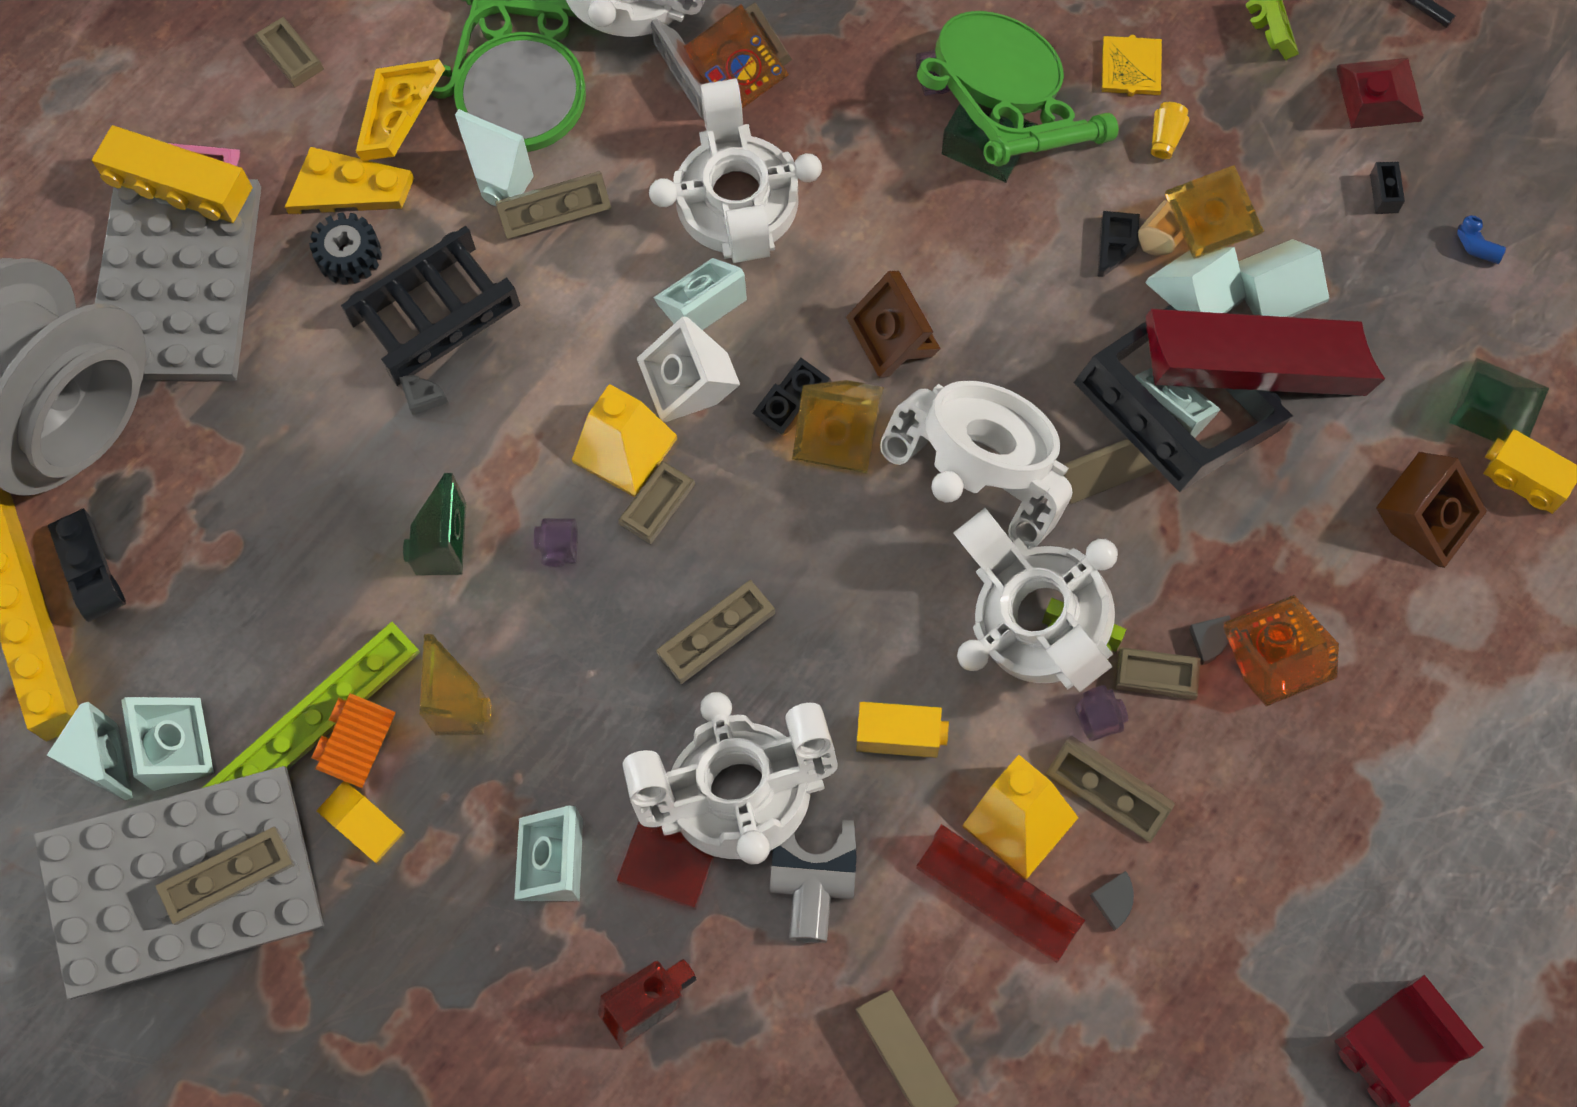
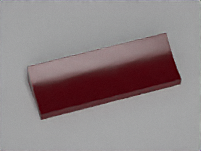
M1151 309L1146 315L1155 385L1367 396L1385 380L1372 357L1361 321Z

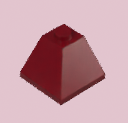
M1408 58L1339 64L1337 66V73L1351 129L1422 122L1424 117Z

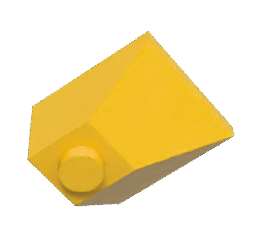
M609 384L588 413L572 462L629 495L636 497L677 440V435L642 401Z
M1018 755L993 783L962 827L1024 880H1027L1079 817L1054 784Z

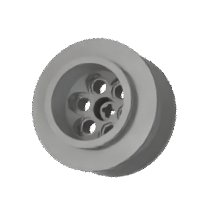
M0 258V488L16 495H35L60 486L97 461L113 445L133 413L146 363L145 338L139 323L133 316L123 309L110 304H91L76 308L74 293L66 277L53 266L36 259Z

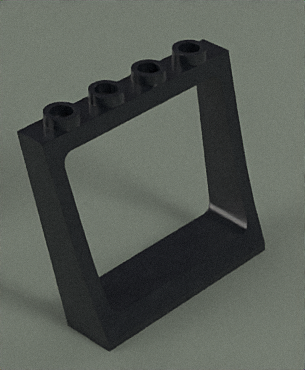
M1169 305V306H1167L1166 308H1164L1163 310H1176V309H1175L1174 307H1172L1171 305ZM1146 321L1094 355L1073 382L1179 492H1182L1225 463L1278 433L1293 417L1282 405L1280 397L1274 392L1226 389L1258 423L1213 448L1203 447L1120 363L1121 360L1149 341Z

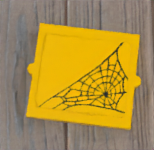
M1130 35L1129 37L1103 36L1102 92L1127 93L1130 97L1134 96V94L1160 95L1162 39L1136 38L1135 35Z

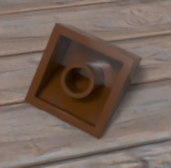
M1418 452L1376 507L1392 535L1442 568L1447 566L1487 512L1458 458Z

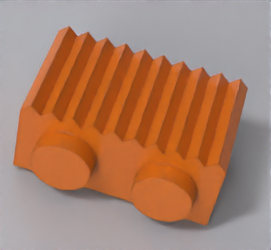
M349 693L346 700L338 697L329 717V720L336 724L329 738L321 735L311 757L318 761L315 769L362 788L396 712Z

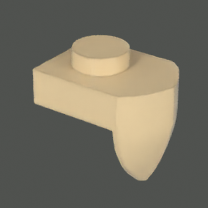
M1170 199L1164 200L1138 230L1141 248L1144 252L1155 256L1170 254L1194 224Z

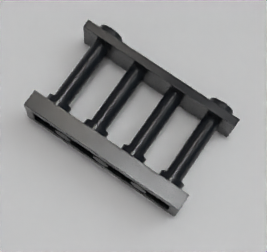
M467 226L462 227L458 231L448 233L439 243L364 291L354 293L348 301L341 305L353 328L365 321L386 349L388 354L381 358L389 376L397 386L401 384L399 377L417 374L521 306L516 289L506 277L499 283H493L470 253L476 250ZM457 261L482 292L468 303H462L439 274ZM426 281L451 312L437 323H431L409 295L410 291ZM395 301L420 332L404 344L398 342L377 314V312Z

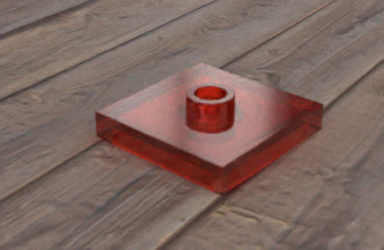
M638 822L617 882L696 910L715 856L709 855L693 846L683 836L681 831L664 836L662 826L646 827Z

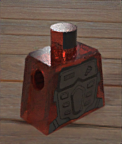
M681 959L667 970L657 960L601 995L598 1015L622 1050L677 1010L682 998L680 992L697 980L696 976L684 959ZM655 992L660 997L652 998L648 996L646 993Z

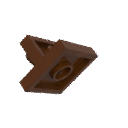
M888 271L846 316L879 378L890 377L906 359L932 358L941 349L932 334L931 326L900 271Z

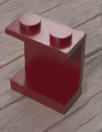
M1425 975L1412 980L1335 1040L1341 1049L1338 1052L1340 1058L1354 1073L1359 1071L1370 1085L1367 1088L1369 1095L1379 1107L1411 1106L1409 1101L1459 1061L1473 1057L1484 1048Z

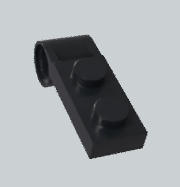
M84 508L48 524L73 600L83 618L90 622L126 605L123 592L109 570L93 522Z

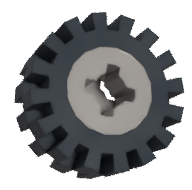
M344 212L337 213L338 220L333 221L330 215L325 218L328 223L326 226L321 222L317 224L316 228L319 234L312 232L310 236L313 242L309 243L310 250L321 273L325 277L328 276L330 281L334 283L339 278L342 285H348L349 278H352L355 284L361 282L359 279L361 274L366 279L372 275L369 268L377 270L379 266L377 259L381 260L382 258L380 251L382 248L372 225L368 224L367 219L362 216L358 219L355 213H350L348 219H346ZM345 244H348L346 247L343 248V250H339L340 247H342Z

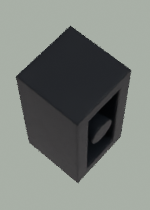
M1376 162L1370 173L1375 213H1399L1405 202L1399 162Z

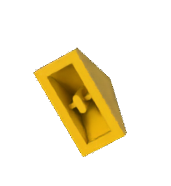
M345 781L316 810L376 864L404 834V831Z

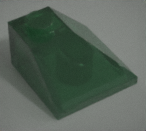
M977 103L981 110L989 117L993 109ZM961 104L958 105L944 129L942 155L1005 183L1022 155L1010 156L1009 162L999 167L988 163L984 156V146L990 139L975 124ZM1000 116L999 124L1014 128L1013 123L1008 118ZM1024 118L1023 128L1038 125Z
M1476 358L1449 423L1491 441H1495L1497 438L1504 441L1513 429L1530 438L1549 388Z
M453 473L443 474L411 523L410 539H404V561L410 564L416 575H463L466 501Z

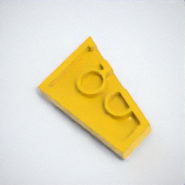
M439 59L377 68L375 70L356 148V153L362 161L394 157L445 70Z
M310 147L285 208L288 214H301L302 210L319 209L321 213L335 212V208L356 207L358 211L402 209L414 177L410 170L368 160L362 161L360 158Z

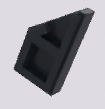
M1103 211L1100 230L1098 277H1104L1136 253L1140 214Z

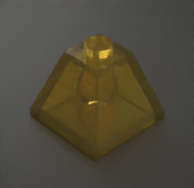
M1235 165L1165 191V196L1193 259L1264 232Z
M849 380L804 385L792 459L867 473L878 426L884 387Z
M424 634L419 714L435 735H484V722H490L491 719L490 698H485V694L478 683L433 634Z

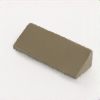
M1128 438L1063 464L1069 468L1064 477L1072 486L1073 493L1069 501L1070 504L1157 470Z
M1073 736L1066 740L1045 773L1149 843H1151L1175 805L1172 800Z
M892 990L856 1008L857 1016L911 1107H955L960 1104Z

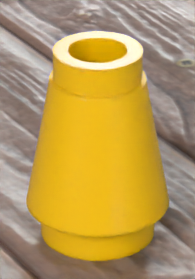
M1163 102L1160 108L1154 112L1151 154L1154 157L1160 159L1172 158L1173 152L1190 121L1187 116L1188 109L1182 104Z

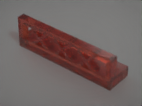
M942 824L935 833L933 842L917 864L916 869L1056 963L1060 960L1068 945L1085 922V919Z

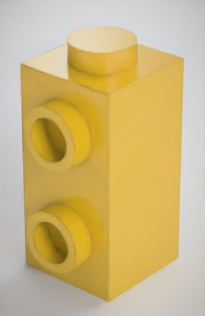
M1515 429L1504 441L1497 438L1485 455V458L1489 459L1490 463L1483 472L1484 475L1491 478L1497 486L1512 490L1526 498L1533 507L1546 510L1551 514L1567 500L1577 483L1576 464Z
M860 702L856 752L937 758L940 745L947 746L949 721H941V707Z

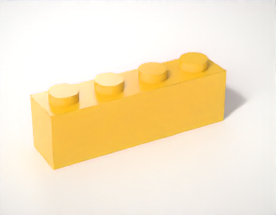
M114 125L110 127L91 160L101 174L100 178L106 184L114 188H121L123 186L132 189L147 199L156 197L165 200L180 210L189 208L198 211L204 217L213 221L222 219L234 223L253 189L241 167Z

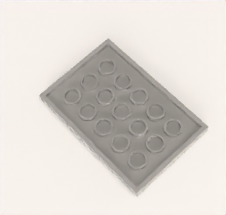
M249 179L253 189L234 223L222 219L213 221L204 217L198 211L189 208L180 210L165 200L156 197L147 199L132 189L123 186L121 188L113 187L95 304H110L119 307L133 316L139 323L146 344V363L142 380L237 381L261 195V185L258 179Z
M285 766L34 834L66 997L70 1000L324 928L290 778ZM274 826L278 828L295 866L178 925L172 924L155 885Z

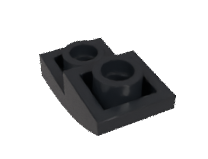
M800 357L781 384L777 385L775 383L752 414L784 436L813 407L831 385L832 380Z

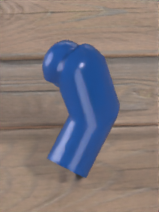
M1473 215L1465 217L1463 223L1458 226L1457 235L1466 252L1474 257L1499 264L1504 256L1506 247L1484 239L1480 232L1483 228V221L1479 217Z

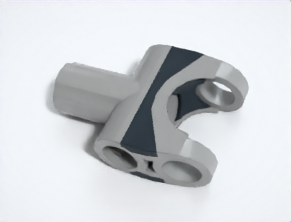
M854 820L842 821V834L838 835L837 842L825 853L812 854L806 852L798 845L795 833L773 849L770 893L793 894L790 940L803 943H826L830 898L854 899L857 858Z

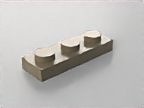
M600 171L495 201L507 239L611 209Z
M750 579L656 650L657 655L680 684H683L775 614V608Z
M274 826L155 885L172 924L178 925L295 866L278 828Z

